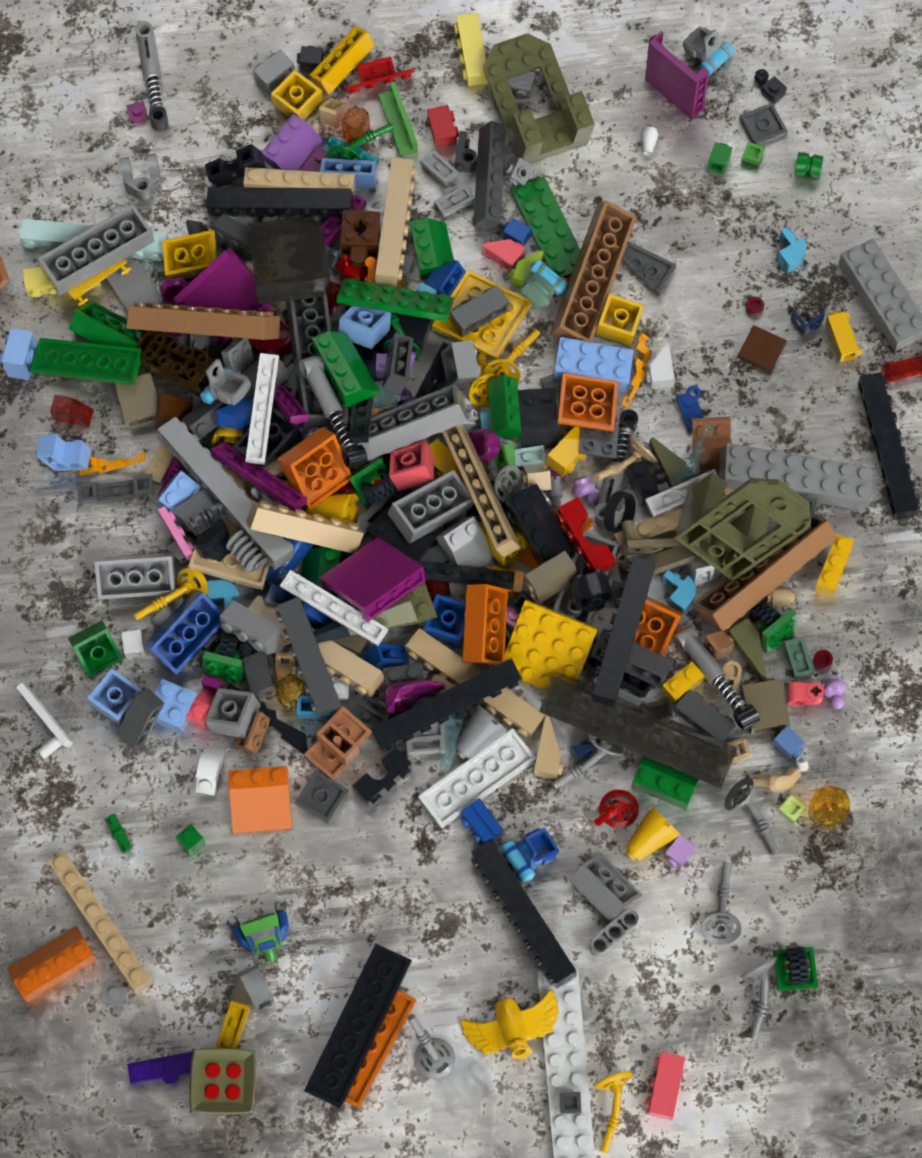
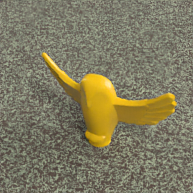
M551 989L547 991L537 1004L520 1011L518 1004L512 997L500 999L496 1002L495 1007L496 1020L480 1023L462 1019L463 1034L467 1037L469 1044L474 1045L475 1049L481 1050L485 1055L490 1052L497 1053L499 1050L509 1047L513 1059H525L526 1056L532 1053V1048L527 1043L529 1040L544 1037L546 1033L553 1032V1026L556 1024V1017L559 1014V1009L557 1008L558 1001L555 998L554 991Z

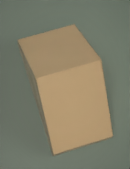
M333 98L328 99L319 107L320 122L338 127L347 103Z

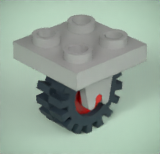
M238 338L232 344L222 342L209 352V356L212 359H219L223 367L231 369L234 373H242L255 362L248 338Z

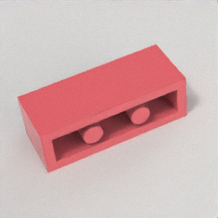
M661 1052L660 1057L655 1058L653 1069H657L656 1077L651 1078L649 1089H653L652 1097H647L645 1109L649 1110V1116L673 1120L685 1057Z

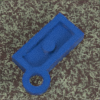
M690 386L685 394L676 396V402L688 432L692 431V419L704 418L697 401L701 395V390L697 386ZM696 391L697 394L695 396H692L690 392Z

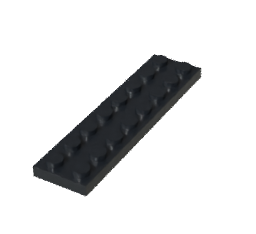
M375 943L304 1092L342 1109L412 963L411 959Z

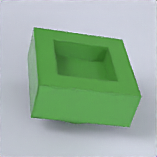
M748 142L741 160L759 166L765 147Z

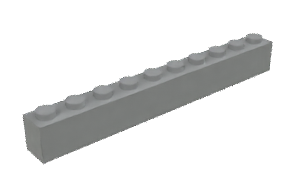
M174 417L157 429L158 437L199 485L203 489L205 488L217 503H222L223 511L228 515V518L239 530L244 531L243 535L248 536L249 541H253V546L258 547V552L263 553V557L267 558V562L274 570L293 558L294 547L288 539L285 540L281 536L249 528L246 520L253 500H249L244 489L241 486L238 487L234 483L233 477L223 471L221 463L211 457V453L206 447L203 448L200 445L198 437L188 431V427L183 421L180 422L177 417Z

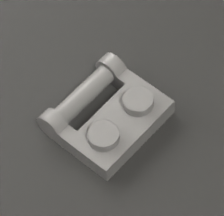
M436 722L431 725L432 729L422 734L420 731L414 733V738L406 742L408 758L440 753L441 755H447L444 723L439 725ZM440 741V746L413 748L412 743Z

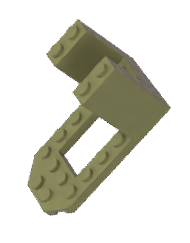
M528 33L494 44L483 66V70L503 123L506 126V131L516 157H520L529 164L588 145L595 126L583 92L569 93L551 44ZM540 68L556 112L535 119L531 108L519 111L507 79Z
M713 472L688 490L674 538L734 581L810 528L809 502L781 480L750 478L723 498L727 483ZM751 504L754 505L748 511H746L741 516L732 521L731 524L727 522ZM769 518H772L778 524L766 532Z

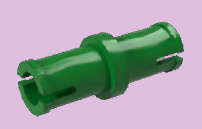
M114 813L107 816L104 820L112 833V839L116 840L121 853L126 854L133 850V846L126 836L127 831L125 828H122L117 815Z

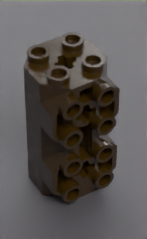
M158 334L153 336L150 343L141 353L142 366L147 373L151 372V375L200 397L203 389L210 384L206 370L215 360L207 352L197 347L191 348L182 345L179 339L171 335ZM217 367L214 368L212 376L217 375Z

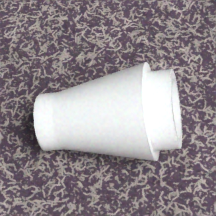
M644 127L641 132L642 153L644 155L653 154L659 135L654 127Z

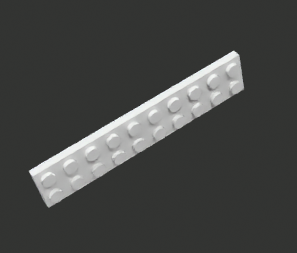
M575 968L577 977L557 989L553 984L549 985L544 976L546 974L545 971L537 972L540 1000L551 989L555 993V998L558 1001L557 1008L559 1009V1014L556 1017L557 1022L553 1026V1032L546 1033L543 1037L553 1158H595L578 968ZM560 1092H580L581 1114H561Z

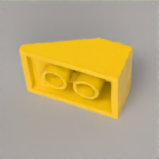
M214 230L162 241L165 276L168 278H183L185 280L195 277L217 259Z

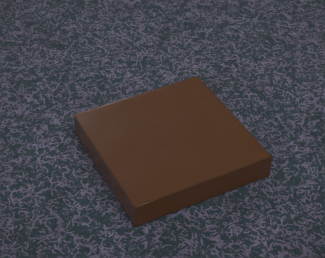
M753 325L737 358L771 373L787 340Z
M159 393L157 395L155 429L160 428L174 417H177L180 422L183 421L182 419L192 412L193 402L165 393Z

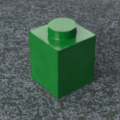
M715 142L708 160L707 169L724 174L731 157L732 147L725 143Z
M191 824L176 836L178 843L190 856L206 844L204 838Z

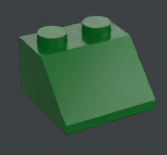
M102 620L68 638L88 677L123 660Z

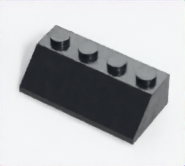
M537 484L522 489L505 499L503 503L539 566L563 551H566L567 554L575 551Z

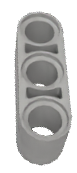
M631 909L625 910L594 936L590 943L591 953L596 957H602L637 927L639 920L637 912ZM631 916L635 922L629 925L625 923L624 918ZM611 929H616L619 931L620 935L618 937H612L610 936L609 931ZM602 942L605 948L603 950H596L594 944Z

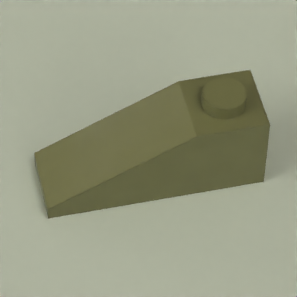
M654 437L650 438L649 447L657 459L659 468L662 469L663 476L666 477L669 489L695 478L693 469L689 468L684 460Z
M747 618L731 628L728 634L733 638L737 651L760 682H762L766 672L758 633L759 629L754 622H750Z

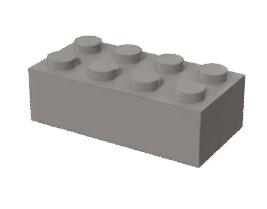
M453 470L394 502L390 507L388 515L410 544L471 510L474 501L465 484Z
M174 552L97 557L95 560L98 599L168 595L177 590Z

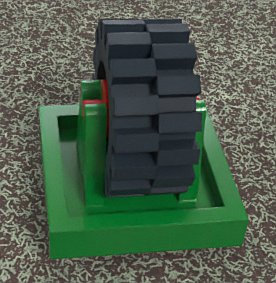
M379 456L347 476L363 507L366 509L375 502L379 503L380 500L384 501L386 497H391L390 494H394L395 490H397V487L389 477V472L382 458Z
M761 601L750 611V616L753 617L752 620L756 622L755 624L762 632V649L766 653L776 650L785 638L789 639L796 632V613L792 609L782 615L771 605L769 606V603Z
M225 633L215 653L204 652L203 665L207 676L226 679L230 683L243 682V662L240 660L241 653H238L241 640L237 636Z
M813 947L773 950V958H777L774 964L777 992L818 988Z

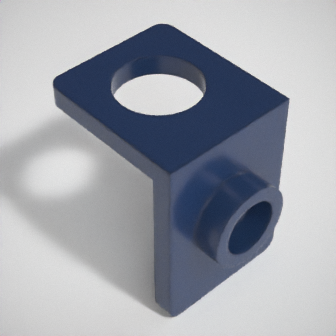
M794 311L790 320L805 335L809 331H815L820 327L825 314L822 312L806 324Z
M269 578L262 592L264 602L274 606L292 600L295 597L275 585L271 578Z

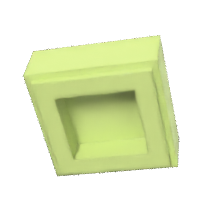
M790 795L778 811L794 823L806 809V806Z

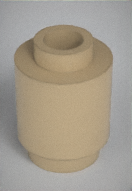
M777 587L771 594L767 595L766 602L771 604V606L790 607L791 603L795 601V592H792L789 587Z

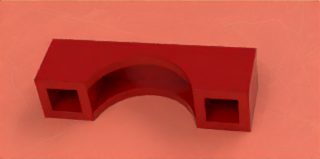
M579 497L559 506L558 515H556L560 525L564 524L567 529L566 535L570 541H574L578 556L584 558V565L587 571L591 573L595 570H602L605 573L615 568L616 560L608 546L593 544L583 536L581 528L587 520L588 513Z

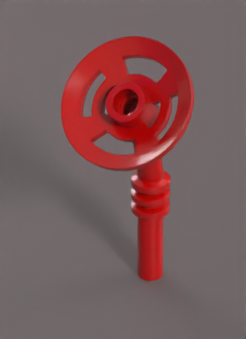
M621 789L608 792L601 799L599 805L600 816L594 820V823L600 826L605 822L614 828H625L631 825L636 820L639 812L636 798L630 792ZM621 794L630 798L632 803L628 804L625 799L621 798ZM614 795V797L608 802V805H605L607 799ZM633 810L632 816L628 820L624 821V818H626L630 814V811ZM614 816L618 817L617 822L612 821L611 818Z

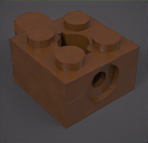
M343 210L340 240L341 253H350V262L354 267L365 266L368 254L378 255L381 225L380 212Z

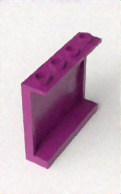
M661 31L659 34L653 35L648 42L645 80L692 120L704 109L709 71L704 67L695 74L662 46L663 32Z
M228 248L173 299L177 304L182 302L184 305L191 307L204 306L205 308L217 307L260 312L261 310L267 311L272 306L271 301L275 297L235 252ZM212 336L218 344L222 342L227 344L234 341L231 337Z
M377 537L322 575L320 581L323 590L328 591L331 589L359 608L362 618L369 622L425 582L426 578L422 565Z

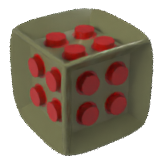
M192 1048L189 1113L225 1115L249 1113L253 1115L256 1083V1050Z

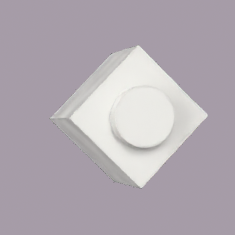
M129 628L125 632H121L126 659L146 657L141 629Z

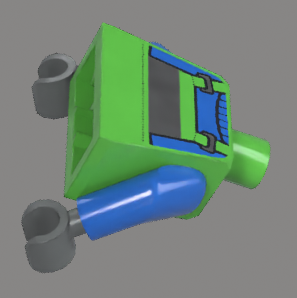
M283 901V908L279 909L276 902L274 912L240 923L237 917H234L236 919L234 925H231L227 920V925L232 930L237 943L248 952L253 951L255 955L263 953L266 962L278 959L274 948L282 946L281 942L286 939L289 923L285 901Z

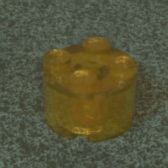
M825 786L816 790L808 806L810 820L822 830L837 829L845 822L850 812V800L847 793L834 786Z

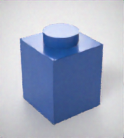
M512 218L502 229L503 240L511 239L514 242H519L524 247L531 238L532 228Z

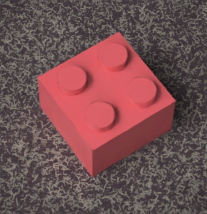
M426 440L398 448L390 453L389 477L397 487L398 492L434 481V454Z

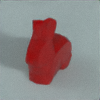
M342 255L336 262L335 268L340 273L341 280L353 278L364 282L365 276H368V271L363 267H354L347 255Z

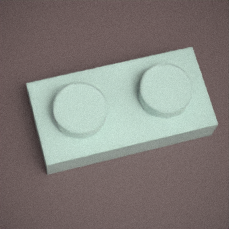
M544 445L515 449V466L518 469H522V465L546 463Z

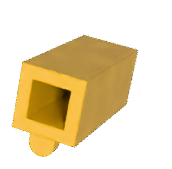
M836 311L829 314L825 323L839 363L855 359L864 353L862 349L858 348L848 320L851 316L845 311L840 313Z

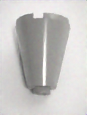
M478 705L455 745L457 748L455 752L462 759L466 757L470 759L503 736L508 730Z

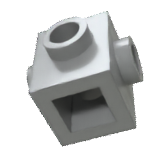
M520 157L509 158L503 169V179L512 187L524 186L529 179L533 166Z

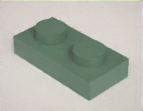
M799 637L784 641L794 679L813 675L814 670L804 638Z

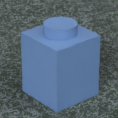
M789 726L773 741V745L788 760L792 757H799L804 751L802 748L805 742Z

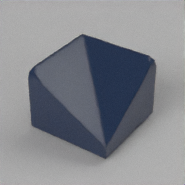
M586 740L579 745L570 746V753L578 762H581L594 752V745Z

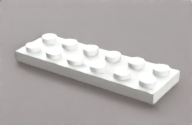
M511 729L420 794L418 799L442 829L461 815L460 812L479 798L483 800L534 763L536 757L515 730Z

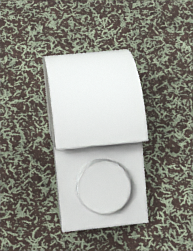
M205 747L197 768L195 792L215 796L218 775L223 766L224 751Z

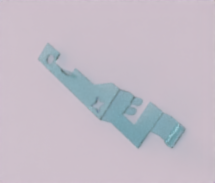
M708 424L692 454L677 477L674 486L683 483L685 476L693 479L700 472L698 461L705 450L701 445L707 435L713 436L716 428ZM689 463H690V464H693V465L691 466V469H690V467H687V465H688Z
M466 712L458 715L457 719L448 716L450 720L446 721L450 733L446 744L451 745L448 758L442 757L440 767L450 769Z

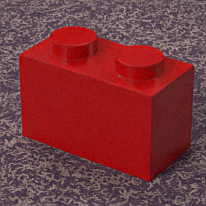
M444 105L427 109V118L435 148L456 145L459 131L458 127L453 125L455 117L453 111L449 110V106Z

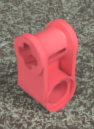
M790 682L786 685L788 705H817L823 700L825 690L820 683ZM813 691H816L818 696H814Z

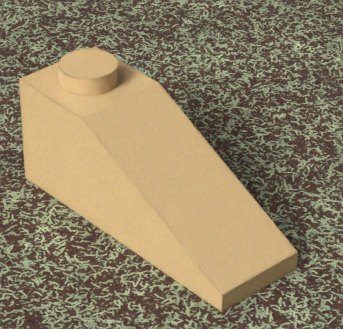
M545 715L534 776L557 780L558 775H562L564 763H560L561 755L550 717Z

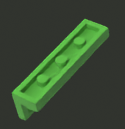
M391 82L390 91L380 93L379 100L388 124L392 123L394 126V130L391 133L399 155L404 157L418 153L417 140L396 83Z

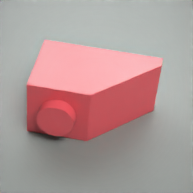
M508 239L484 243L482 245V254L511 272L512 268H516L517 262L525 258V248L519 242Z
M205 688L194 699L186 715L189 724L206 731L208 725L205 719L215 698V692Z

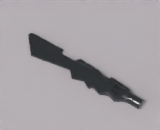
M231 683L226 688L229 690L248 692L247 690L238 689ZM256 697L261 705L259 711L270 718L268 727H275L283 733L281 738L302 754H305L308 751L306 734L278 720L276 711L267 709L265 702H260L258 697Z

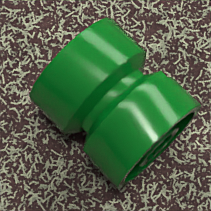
M798 152L794 175L804 177L808 174L809 178L819 179L824 156L814 154L810 157L809 153Z

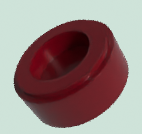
M759 297L749 298L746 302L747 313L751 316L761 315L764 311V301Z
M819 650L815 653L813 664L816 668L826 670L832 665L833 656L829 651Z

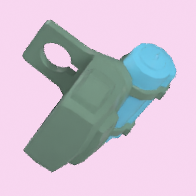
M540 260L531 264L529 269L531 277H527L521 286L522 296L528 297L532 301V306L530 307L532 309H535L537 306L540 308L548 306L553 300L552 295L558 296L564 293L568 284L563 280V277H559L546 266V263H542Z

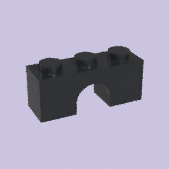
M250 144L236 150L237 159L225 161L218 158L205 164L208 181L217 187H222L245 177V168H265L262 151Z
M397 747L381 759L382 765L388 771L383 779H373L366 773L352 785L353 791L368 807L372 804H378L382 800L384 793L387 791L391 792L395 789L397 782L401 778L404 780L412 773V763Z

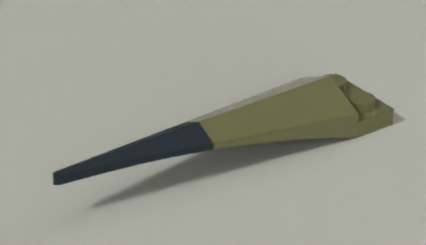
M425 582L374 617L373 620L391 629L420 624L436 618L437 614ZM337 621L314 631L317 643L358 635ZM290 643L282 649L285 651L290 650L289 648L292 647V644Z

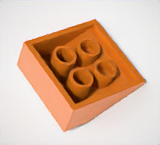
M563 373L559 385L557 423L614 432L619 381Z
M320 428L278 458L281 468L292 487L307 498L305 507L308 510H311L350 482L347 476L351 472L344 464L342 450L334 433L324 428Z
M647 596L634 643L664 656L684 613Z
M287 766L228 771L233 834L292 829L290 782Z

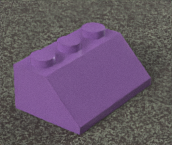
M293 114L263 149L262 154L264 161L274 169L300 171L318 146L321 147L324 141L308 122Z

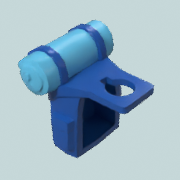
M545 827L528 832L525 838L517 843L515 840H509L501 847L504 857L507 858L516 872V876L520 878L522 883L532 880L536 874L534 869L541 864L544 866L552 862L559 853L557 845Z

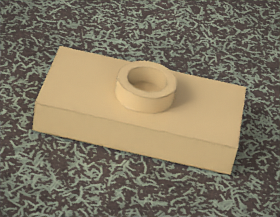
M159 445L143 474H152L153 483L161 485L163 482L162 478L165 476V472L174 457L166 446Z

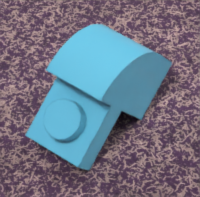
M786 227L781 230L779 237L786 248L779 251L777 260L788 274L802 264L807 245L804 237L797 241L795 233Z
M667 570L663 575L662 582L675 591L670 596L668 605L685 614L693 604L696 591L695 584L689 576L683 581L679 574Z
M226 580L207 581L208 598L215 605L224 604L226 609L233 601L241 602L238 590L231 582Z

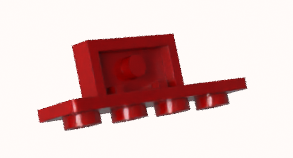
M391 56L357 65L356 68L361 83L345 87L344 90L352 94L359 92L361 87L366 86L367 89L377 87L379 82H384V84L395 82L394 78L401 77V80L412 77L411 73H414L415 70L413 68L396 73Z

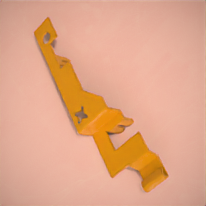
M644 333L640 334L637 340L639 343L636 349L644 354V357L641 361L636 356H633V359L636 361V374L631 385L634 387L628 390L630 391L627 392L630 394L629 397L625 395L621 402V405L627 409L649 367L646 363L652 351L645 345L649 337Z
M145 452L136 454V459L134 460L122 458L111 462L104 458L98 459L90 456V464L93 467L79 470V476L93 472L101 474L146 461Z

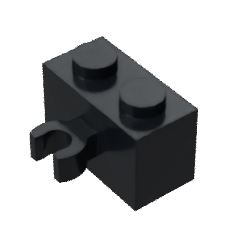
M645 460L627 466L626 476L641 507L647 505L645 499L660 493L657 484L666 482V477H657L658 474L662 473V469L658 468L651 474Z

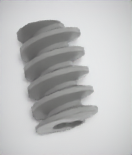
M240 530L230 538L226 548L229 551L231 550V554L236 556V560L240 562V565L245 568L247 573H253L266 564L267 558L260 560L263 553L256 555L258 547L251 549L254 544L253 541L246 543L249 537H241L244 531Z

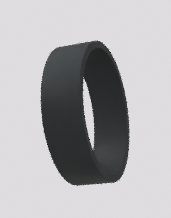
M616 491L611 495L606 504L603 518L607 531L618 533L623 530L622 522L627 520L633 521L636 502L632 494ZM624 498V514L620 523L615 528V512L618 504Z

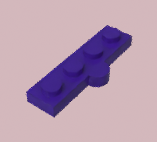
M186 1052L128 1063L130 1084L134 1085L163 1079L167 1085L173 1086L178 1083L179 1075L190 1074L193 1053Z

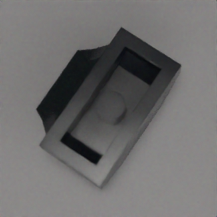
M218 518L194 543L201 558H210L221 562L231 552V550L229 551L226 548L230 540V533L224 520Z

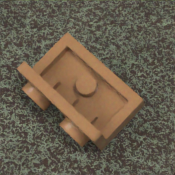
M258 711L248 737H238L234 748L238 751L257 755L264 734L269 726L270 718L263 712Z

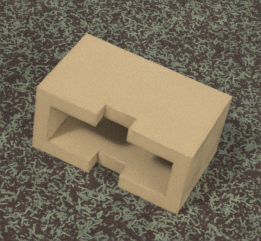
M545 463L522 465L523 471L520 472L522 474L523 487L527 488L537 484L541 491L552 490L550 470Z

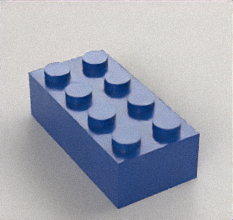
M194 590L148 639L143 647L168 672L177 675L221 627L220 615L223 612L203 592Z

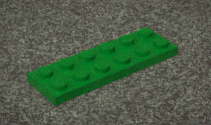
M543 176L525 183L524 186L512 188L511 194L527 226L532 228V237L539 251H544L546 266L559 277H570L580 248L545 177Z
M344 278L337 296V303L443 322L448 321L454 297H449L445 294H431L427 291L420 292L410 288L375 284L370 281H357L353 278Z
M40 338L30 371L32 374L135 385L142 362L141 353L143 350L141 348Z

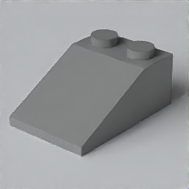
M474 516L465 517L436 536L437 541L452 565L478 568L496 566L484 532Z

